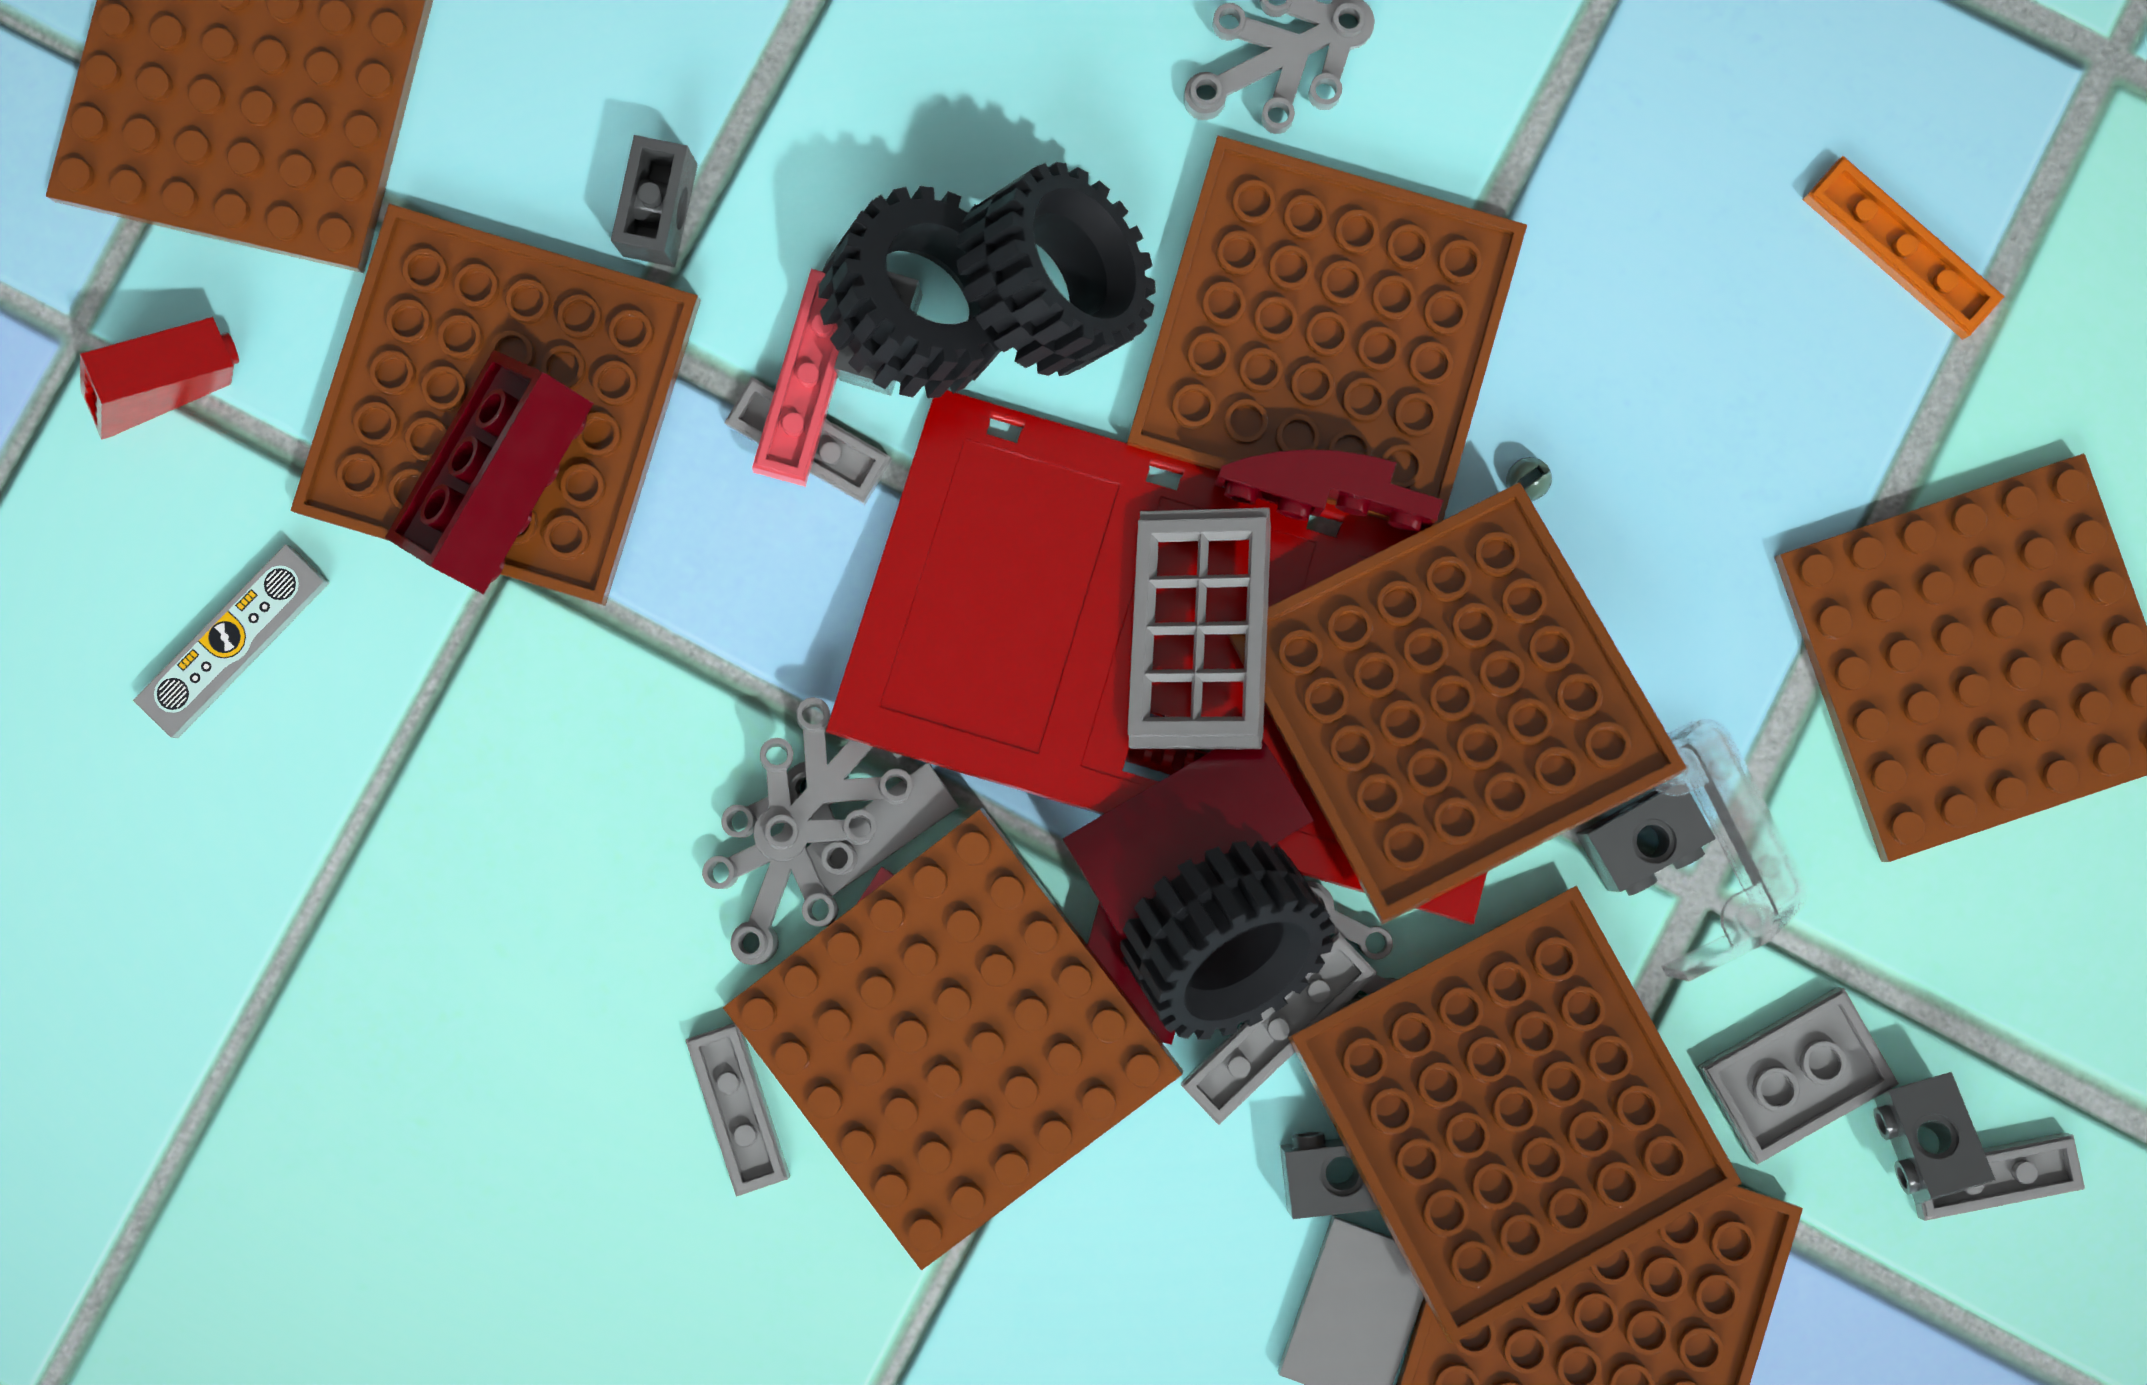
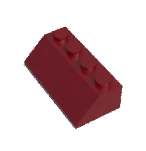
M493 350L385 539L428 566L484 595L490 583L495 581L501 574L505 565V557L517 536L528 527L532 519V510L544 489L557 477L560 461L572 440L576 439L584 430L587 414L594 403L543 371Z

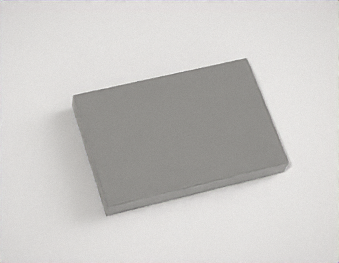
M1841 987L1831 990L1698 1066L1751 1162L1757 1165L1899 1084L1847 992Z
M1332 1215L1277 1370L1279 1376L1304 1385H1393L1424 1297L1393 1237Z

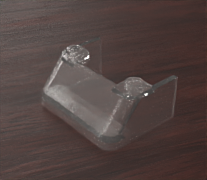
M1712 719L1695 720L1667 733L1687 769L1684 773L1654 787L1656 791L1667 796H1682L1694 791L1743 889L1731 896L1722 908L1720 921L1725 935L1661 966L1666 976L1688 982L1768 943L1802 911L1808 897L1806 882L1731 733L1723 724Z

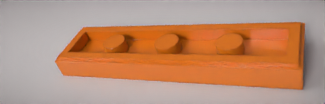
M1844 156L1840 157L1802 199L1962 340L1969 337L2005 297Z

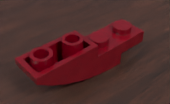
M1305 449L1278 451L1247 457L1222 465L1215 486L1225 488L1224 496L1229 499L1250 505H1255L1257 499L1277 504L1276 512L1292 519L1308 521L1309 515L1319 517L1325 509L1327 499L1330 498L1336 500L1335 507L1343 512L1356 516H1367L1369 510L1388 516L1389 525L1414 533H1418L1421 527H1431L1438 520L1443 499L1391 484L1397 462L1337 450Z

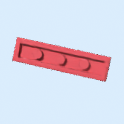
M811 269L752 466L753 473L806 487L838 378L834 366L839 351H837L830 339L838 326L836 323L823 324L820 311L829 299L818 298L819 284L826 274L815 269Z

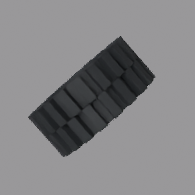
M1055 162L1049 167L1046 163L1034 167L974 207L975 210L968 213L962 222L967 229L958 234L957 247L967 252L966 255L957 260L958 273L970 278L971 284L964 287L963 291L967 302L977 301L983 313L975 317L980 326L985 330L992 325L998 333L993 343L1003 353L1014 348L1017 351L1016 363L1024 368L1037 363V373L1050 376L1055 372H1058L1059 376L1069 375L1134 340V337L1141 334L1147 327L1144 320L1151 317L1155 305L1146 298L1156 293L1155 280L1145 276V270L1153 266L1149 252H1140L1137 242L1144 238L1137 225L1129 228L1123 219L1129 211L1120 200L1113 205L1107 199L1110 189L1100 180L1090 186L1088 184V172L1077 167L1068 173L1067 163ZM1036 244L1051 257L1060 270L1067 286L1070 302L1059 292L1049 278L1039 257Z
M920 186L912 198H910L907 187L893 189L886 200L882 194L873 199L864 211L861 210L827 259L822 270L826 275L819 284L818 298L829 299L820 311L823 324L836 323L838 326L830 338L837 351L849 346L855 353L848 362L852 368L860 373L868 365L877 372L872 383L886 389L895 380L900 382L899 395L914 397L923 386H925L927 398L941 397L949 387L954 394L964 389L972 379L975 381L1001 352L993 343L998 336L996 330L992 325L983 330L975 318L983 313L977 301L967 302L969 307L968 321L958 324H942L925 319L912 311L898 297L891 285L887 273V254L895 251L914 253L934 262L953 278L963 294V288L971 284L969 276L958 273L957 260L966 255L967 252L957 247L958 234L967 229L962 222L968 213L975 210L976 204L969 212H966L959 208L962 196L949 191L941 201L935 200L934 187Z
M1240 841L1231 844L1229 853L1223 854L1219 846L1205 851V861L1196 865L1190 858L1177 866L1181 874L1171 881L1165 876L1153 885L1157 894L1152 899L1142 897L1134 907L1139 918L1127 919L1123 931L1128 938L1122 939L1120 942V950L1125 956L1123 960L1163 1026L1170 1033L1175 1031L1178 1037L1188 1039L1195 1033L1198 1040L1211 1039L1217 1029H1219L1222 1036L1236 1033L1238 1024L1244 1021L1251 1027L1263 1021L1261 1013L1272 1007L1277 1012L1287 1005L1285 997L1290 992L1294 991L1300 994L1309 985L1305 978L1308 973H1319L1325 964L1320 955L1331 952L1334 942L1329 935L1335 933L1334 923L1330 919L1331 916L1283 849L1278 846L1272 849L1268 842L1256 841L1250 849L1246 841Z

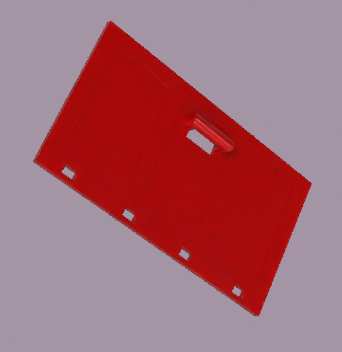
M946 390L941 397L932 399L826 732L1103 815L1159 782L1123 771L1125 762L1172 775L1209 753L1199 749H1131L1129 747L1128 716L1137 535L1140 511L1269 508L1271 540L1268 607L1417 533L1395 528L1389 525L1387 520L1370 515L1356 516L1337 509L1335 505L1326 503L1325 509L1320 516L1342 523L1338 529L1337 536L1333 537L1306 529L1308 521L1292 519L1276 512L1277 504L1257 499L1255 505H1250L1224 496L1225 488L1215 486L1219 471L1129 446L1125 442L959 393L953 394L952 391ZM990 419L1023 428L1018 442L987 434L990 427ZM1149 466L1182 475L1177 490L1147 482ZM1249 540L1209 541L1207 575L1248 574ZM1198 541L1158 542L1157 576L1197 575ZM1207 587L1205 622H1233L1246 619L1247 587ZM1156 588L1155 623L1195 622L1196 588ZM1205 634L1203 669H1244L1227 634ZM1154 635L1152 670L1193 669L1194 635ZM1152 682L1150 714L1160 717H1190L1192 682ZM1203 682L1201 717H1242L1243 682ZM1264 705L1263 741L1314 819L1313 822L1272 845L1271 848L1274 849L1278 846L1283 849L1302 875L1365 893ZM1487 872L1416 907V909L1469 925L1474 924Z

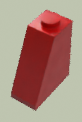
M210 317L80 353L81 394L102 440L231 385L234 365L239 363V357L228 332L220 334L214 318Z

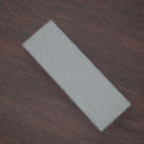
M751 377L724 423L731 429L759 444L775 390ZM825 419L810 474L861 504L866 505L891 463L892 458Z
M926 763L910 774L913 788L909 798L903 803L890 804L885 800H873L860 809L866 810L874 816L877 829L872 840L866 844L855 845L845 840L857 853V864L850 873L836 875L825 870L821 862V854L825 848L822 842H815L806 847L827 895L834 896L960 807L930 763ZM902 780L887 791L891 795L899 796L906 791V785ZM856 818L850 822L849 829L853 835L863 837L870 832V825L865 819ZM843 848L834 850L831 855L833 866L840 869L846 865L848 860L846 851Z
M735 1023L686 1039L685 1041L736 1197L788 1180L790 1173L745 1036Z
M2065 1132L1984 1148L1983 1150L1996 1180L1979 1187L1921 1204H1915L1918 1218L1928 1221L2084 1190L2085 1185L2074 1135Z

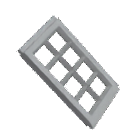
M1269 508L1140 511L1137 535L1128 736L1131 749H1261L1264 723L1271 540ZM1249 540L1248 574L1207 575L1209 541ZM1198 541L1197 575L1157 576L1158 542ZM1207 587H1247L1246 621L1205 622ZM1156 588H1196L1195 622L1155 623ZM1205 634H1245L1244 669H1203ZM1154 635H1194L1193 669L1152 670ZM1152 682H1192L1190 717H1150ZM1203 682H1243L1242 717H1201Z

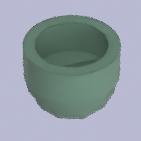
M1526 457L1510 467L1506 476V486L1509 488L1517 484L1521 478L1537 468L1541 472L1542 477L1534 480L1525 489L1532 502L1548 492L1552 483L1551 471L1542 460Z

